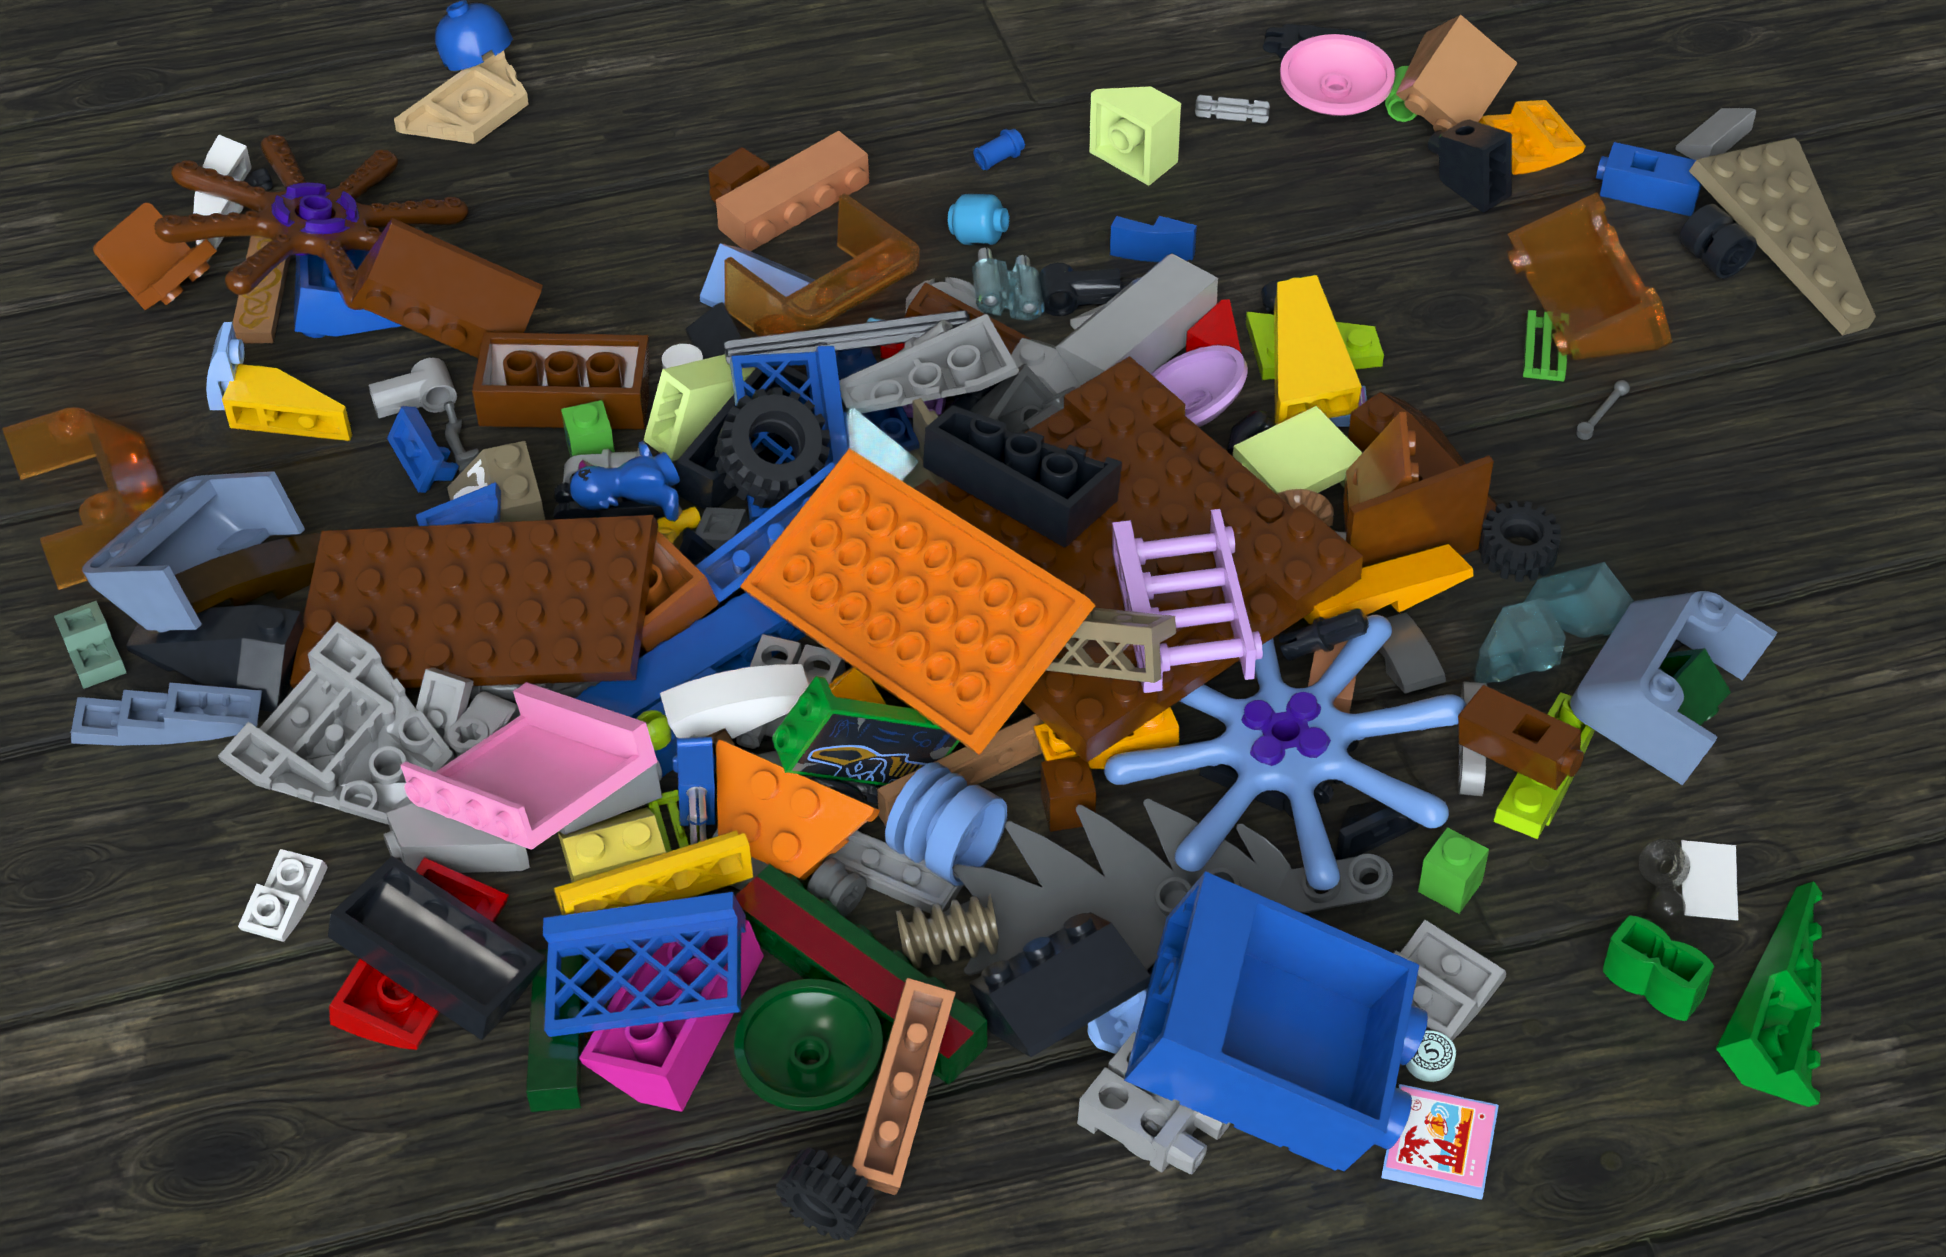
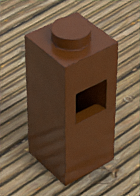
M1485 685L1481 686L1458 715L1460 745L1554 790L1558 789L1567 776L1573 777L1582 764L1584 752L1580 751L1581 730Z

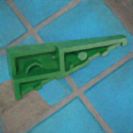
M1814 881L1796 888L1716 1047L1742 1085L1806 1107L1818 1105L1820 1102V1092L1812 1086V1070L1821 1066V1054L1816 1050H1812V1031L1821 1025V962L1813 958V942L1822 938V926L1817 922L1813 923L1814 903L1822 900V892Z

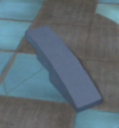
M169 683L168 693L123 690L122 701L77 697L71 729V743L116 746L164 745L235 736L248 721L256 727L258 726L262 690Z

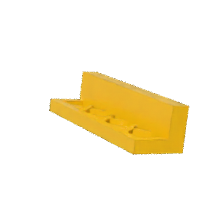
M736 830L554 888L556 900L562 915L691 898L753 878L750 846L745 833L738 835Z

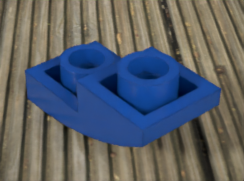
M1116 216L1111 225L1110 255L1137 261L1160 262L1172 253L1185 261L1193 260L1195 256L1197 225L1159 216L1153 226Z

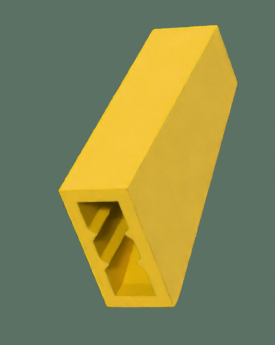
M1317 275L1291 278L1286 281L1277 282L1274 305L1276 425L1315 406L1328 418L1349 415L1359 406L1362 386Z

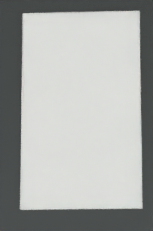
M1681 840L1683 915L1738 921L1736 845Z

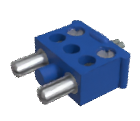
M695 735L690 736V738H677V756L673 757V770L678 774L680 826H690L691 845L697 843L696 825H699L700 842L707 840L706 825H715L714 770L716 769V755L713 754L712 737H697Z

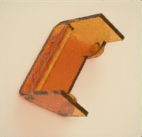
M844 193L839 196L837 246L853 257L852 260L785 297L734 258L729 257L725 259V307L730 315L759 336L817 329L915 272L919 266L920 249L913 240Z
M77 407L65 408L2 428L21 480L97 457L107 484L108 491L90 496L81 504L79 515L83 525L40 538L58 590L88 581L82 571L84 564L165 495L143 436L135 430Z

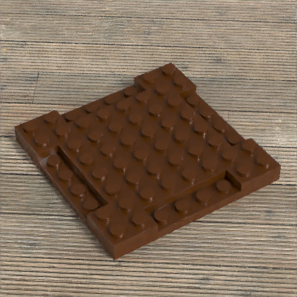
M1130 356L1065 395L1063 409L1029 429V431L1043 435L1044 443L1067 450L1069 445H1073L1087 450L1086 457L1104 462L1107 457L1122 462L1117 502L1067 547H1062L946 480L936 486L927 479L914 487L920 493L1087 596L1094 603V608L1125 611L1112 553V523L1131 520L1134 538L1142 537L1143 542L1209 534L1211 510L1220 509L1224 526H1232L1235 553H1232L1251 631H1259L1262 645L1314 611L1315 605L1339 594L1361 579L1363 555L1303 504L1293 509L1185 416V403ZM1213 551L1148 559L1145 561V565H1141L1143 573L1150 572L1151 576L1213 569L1217 568ZM1222 586L1154 594V598L1149 600L1150 607H1158L1159 612L1226 603ZM1228 621L1176 628V634L1160 642V644L1166 643L1168 647H1176L1235 638L1231 622ZM1089 640L1083 646V649L1095 663H1102L1109 656L1096 640ZM1130 644L1123 653L1135 667H1138L1133 644ZM1064 646L1055 658L1062 659L1069 650ZM1240 658L1170 666V671L1163 672L1162 691L1149 693L1143 692L1140 681L1045 670L1022 701L1087 763L1238 662Z

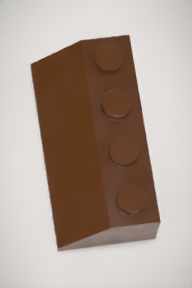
M392 218L357 270L351 304L479 359L484 332L524 333L542 292L543 285Z
M484 332L472 389L478 425L564 428L561 409L602 400L611 429H644L649 401V335Z

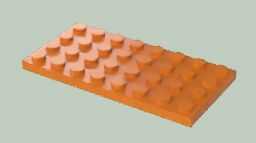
M850 448L740 586L751 597L906 705L915 709L978 755L986 748L1095 607L1094 603L1084 594Z

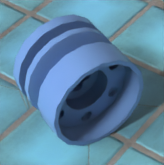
M938 762L928 763L908 780L896 798L888 816L885 829L886 844L899 854L905 853L914 863H919L924 859L925 865L930 872L954 886L964 885L963 882L953 876V866L959 864L983 868L986 865L1004 832L1007 820V804L1002 798L979 785L967 786V781L963 776L958 773H951Z

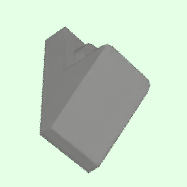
M436 668L425 669L416 709L423 712L455 755V750L451 748L448 742V730L467 710L474 681Z

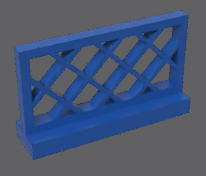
M818 346L815 352L731 356L730 367L735 406H737L739 399L744 397L745 394L752 399L756 391L743 380L742 368L757 367L770 377L760 389L764 388L766 391L775 381L788 393L793 391L800 394L798 401L805 404L809 400L815 405L812 413L815 416L822 414L826 421L822 430H829L830 440L826 446L830 450L824 467L831 462L836 466L847 452L848 442L835 347ZM806 365L807 381L800 389L781 375L787 366ZM771 366H779V367H778L777 370H774ZM808 388H809L810 398H809L807 395L804 394V392H805ZM760 432L753 435L756 440L751 444L752 449L755 450L762 442L780 457L775 464H783L784 461L789 463L795 460V457L791 455L793 452L792 447L790 446L787 450L782 448L767 436L770 432ZM747 495L750 521H755L771 509L753 505L755 498Z
M720 893L543 918V936L548 942L544 1031L548 1037L741 1012V933L746 932V915L734 893ZM728 935V946L714 960L699 950L711 937ZM677 942L683 949L666 967L652 957L664 943ZM629 948L636 955L618 973L604 963L616 950ZM583 955L589 960L571 979H568L561 973L562 957ZM692 956H695L707 968L688 986L675 974ZM647 962L659 974L640 992L627 981ZM727 963H728V972L723 969V967H724ZM599 968L612 980L592 998L580 987ZM716 975H719L727 982V997L706 1000L699 992ZM668 981L683 991L671 1005L657 1006L651 1001ZM560 983L564 984V986H563V988H562L561 990H560ZM621 987L635 997L621 1012L610 1013L603 1007ZM574 993L587 1003L575 1018L559 1020L560 1007Z

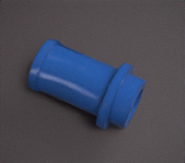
M1003 129L999 137L980 147H976L973 150V154L979 167L982 170H988L1010 156L1013 158L1020 156L1021 150L1025 148V144L1021 134L1016 129Z

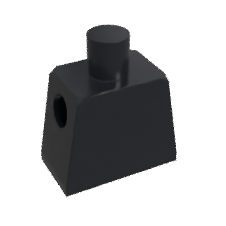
M1463 120L1445 132L1438 130L1432 134L1428 142V148L1431 152L1439 155V178L1443 184L1482 212L1488 211L1512 196L1511 133L1476 121Z

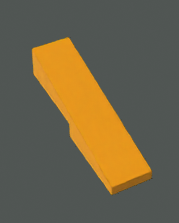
M1449 544L1362 568L1360 580L1339 594L1315 605L1314 611L1306 615L1304 619L1311 625L1317 617L1328 619L1354 609L1363 610L1366 616L1389 604L1400 613L1473 577V568Z

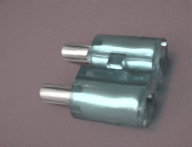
M981 248L978 252L979 261L975 263L972 269L977 307L983 312L1001 315L1003 309L1006 308L1009 309L1011 318L1033 320L1040 317L1044 312L1039 272L1030 266L1029 257H1024V255L1018 256L1015 266L1011 271L1007 270L1006 261L993 259L989 248L987 250L986 248Z

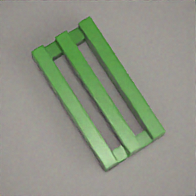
M1528 310L1523 377L1564 382L1567 364L1569 314L1561 313L1560 319H1553L1552 312H1544V317H1536V311ZM1535 327L1543 328L1540 369L1533 368ZM1552 329L1558 330L1556 370H1550Z

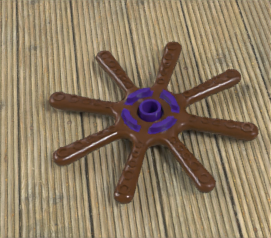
M269 135L261 141L262 152L283 183L285 191L268 192L263 187H253L245 181L234 180L232 176L219 174L215 169L198 166L194 161L185 160L178 162L171 170L172 178L178 185L189 190L229 200L254 211H247L245 214L230 212L227 215L213 213L211 215L194 213L189 216L170 214L158 219L154 229L156 235L162 241L168 243L235 236H258L271 239L272 241L268 242L267 245L259 249L252 256H249L244 262L234 267L226 275L225 282L227 288L237 295H245L254 290L288 256H304L308 254L318 256L325 260L346 306L353 310H363V308L351 304L357 270L346 252L349 250L370 251L382 234L377 227H386L392 218L407 225H452L463 221L469 211L466 203L456 197H446L443 200L424 199L421 202H390L387 205L381 203H373L371 205L360 204L355 200L371 187L388 177L396 169L398 159L393 153L388 150L375 151L339 186L326 189L325 184L307 183L292 150L283 136Z

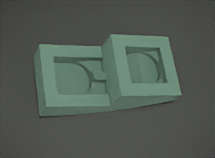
M97 601L54 616L83 689L126 674L122 659Z

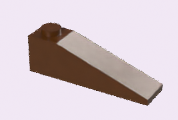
M1379 392L1351 412L1348 439L1362 453L1399 412H1406L1408 430H1415L1416 433L1415 456H1410L1411 462H1418L1419 481L1466 464L1438 425L1405 400ZM1489 493L1484 519H1486L1487 513L1490 510L1496 512L1497 504Z

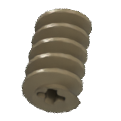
M990 893L987 908H983L977 896L970 897L967 912L963 910L958 900L951 901L949 915H945L939 903L932 904L930 919L925 917L920 907L913 908L911 922H907L901 910L896 911L904 956L909 958L915 969L921 968L924 953H927L933 965L940 964L942 950L945 949L953 962L959 961L961 946H965L972 958L978 957L979 946L982 942H984L990 954L997 953L999 936Z

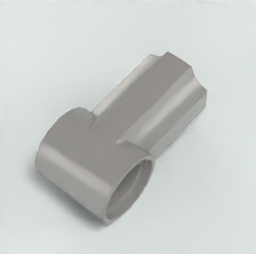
M439 358L423 359L414 365L409 374L368 385L378 418L397 414L401 406L423 407L426 411L433 413L445 411L444 403L449 401L455 403L457 400V392L445 362Z

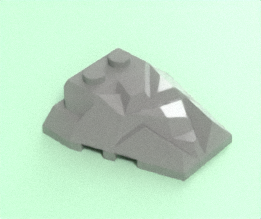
M336 622L309 652L308 658L311 670L263 725L257 728L248 721L218 756L220 761L257 786L389 825L387 812L413 803L406 794V780L400 765L406 761L436 772L454 759V754L421 710L417 711L405 695V688L397 678L393 679L381 663V656L375 648Z

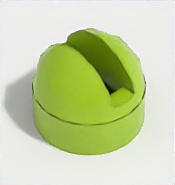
M648 710L636 718L646 722L654 751L660 750L669 744L672 738L671 728L667 717L660 711Z

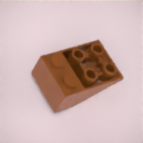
M1399 412L1346 471L1343 494L1345 532H1347L1349 508L1351 506L1419 481L1418 462H1411L1410 456H1415L1416 433L1415 430H1408L1406 412Z

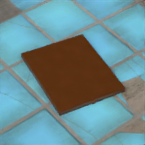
M1490 456L1483 457L1351 506L1349 508L1346 541L1363 555L1362 568L1449 544L1460 556L1479 549L1494 463Z

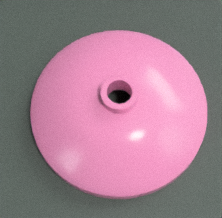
M1340 34L1320 35L1299 42L1285 54L1280 67L1281 84L1294 101L1311 111L1332 116L1359 114L1379 105L1391 93L1395 79L1393 63L1382 49L1364 39Z

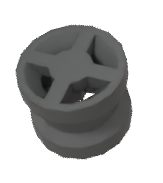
M830 858L815 871L808 884L807 891L819 900L824 898L830 901L837 908L840 915L845 917L859 904L867 884L866 880L859 874H849L846 872L845 865L838 859Z

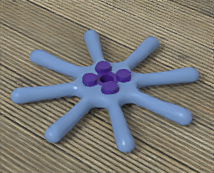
M1371 615L1366 617L1369 622L1367 633L1348 640L1335 660L1314 685L1306 688H1294L1283 682L1272 638L1262 645V659L1255 660V675L1259 684V691L1254 696L1246 699H1235L1203 684L1179 701L1223 722L1226 730L1221 736L1212 740L1185 745L1119 753L1107 760L1104 773L1107 780L1111 783L1126 785L1206 766H1217L1219 764L1231 766L1237 771L1238 778L1233 786L1185 837L1175 852L1177 865L1183 870L1190 872L1199 871L1206 865L1258 794L1269 790L1284 793L1288 796L1291 803L1307 881L1314 889L1329 890L1338 884L1340 872L1314 797L1315 787L1325 780H1340L1427 828L1432 829L1442 826L1449 816V809L1442 799L1353 759L1348 754L1347 748L1353 741L1362 740L1367 737L1459 724L1458 715L1467 705L1460 696L1446 694L1396 707L1358 714L1345 713L1335 708V698L1392 634V626L1387 618L1380 615Z

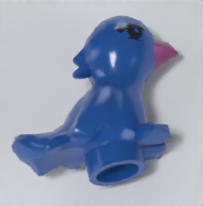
M644 440L638 443L640 456L627 461L618 468L594 466L582 460L579 463L578 471L572 476L570 482L571 496L575 502L586 509L602 510L608 509L610 505L618 506L617 499L625 497L636 503L662 507L664 515L669 521L675 522L682 513V508L679 505V495L675 489L671 488V486L680 482L674 464L665 452L653 457Z

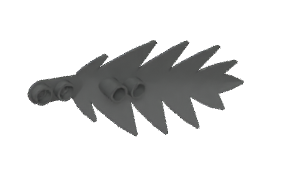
M1145 799L1143 804L1172 869L1149 848L1106 818L1083 805H1078L1076 812L1104 876L1066 849L1012 821H1007L1005 828L1042 887L990 868L959 864L953 866L954 873L960 878L972 896H977L983 908H987L989 893L991 894L999 936L996 954H990L984 942L980 943L978 957H971L964 968V972L968 976L981 973L992 963L1011 959L1023 952V947L1028 942L1039 937H1048L1064 928L1063 925L1069 918L1089 912L1111 922L1145 969L1149 971L1154 966L1155 960L1158 957L1157 952L1167 916L1205 871L1302 914L1378 899L1389 891L1393 883L1391 866L1384 858L1374 854H1362L1357 857L1337 860L1336 863L1340 872L1338 884L1326 893L1317 894L1307 881L1304 867L1291 869L1290 864L1274 845L1244 824H1238L1236 829L1254 862L1237 847L1223 840L1202 869L1195 872L1183 870L1175 861V852L1180 843L1198 823L1151 799ZM1368 873L1378 875L1376 882L1369 885L1362 883L1364 875ZM969 901L960 904L963 910L967 912ZM950 908L944 911L945 915H949Z

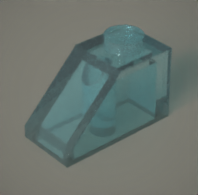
M849 406L845 410L844 420L848 449H852L903 481L919 460L855 408Z
M1605 562L1538 579L1520 609L1525 615L1578 637L1586 638L1599 634H1611L1634 600Z

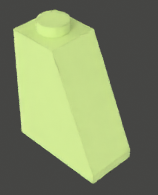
M725 354L662 369L644 441L659 453L665 452L671 461L678 460L733 396L731 367L726 362ZM742 368L743 380L745 381L756 368Z

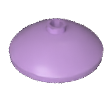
M1217 345L1198 348L1177 356L1156 369L1151 375L1185 403V416L1195 425L1201 427L1217 418L1237 398L1247 378L1248 367L1238 350L1229 346Z

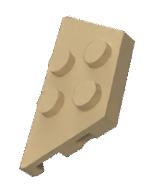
M490 50L481 56L484 61L483 63L460 71L394 118L396 131L404 134L476 144L529 105L527 92L522 83L517 80L513 66L509 65L505 59L504 50L496 56Z

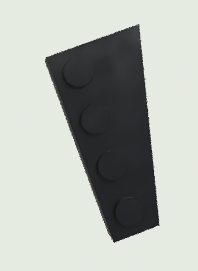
M953 405L925 427L923 468L1064 548L1118 500L1122 469L1121 461L1107 457L1104 462L1086 457L1087 450L1069 445L1067 450L1044 443L1043 435L1029 430L1027 433H1014L1005 430L1006 423Z

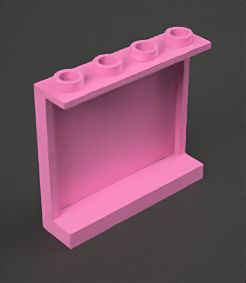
M526 682L513 691L520 712L519 717L436 772L406 761L400 766L406 780V794L416 806L431 810L446 818L454 819L477 830H482L505 841H510L532 850L658 761L646 722Z

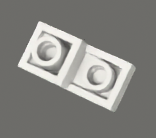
M280 849L265 885L256 884L239 923L238 927L240 930L284 942L303 917L328 868L324 861Z

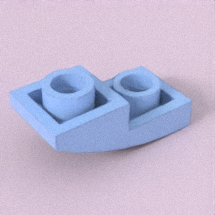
M224 322L215 340L206 385L210 410H225L222 402L223 395L229 381H234L238 364H243L244 344L242 339H237L232 322Z

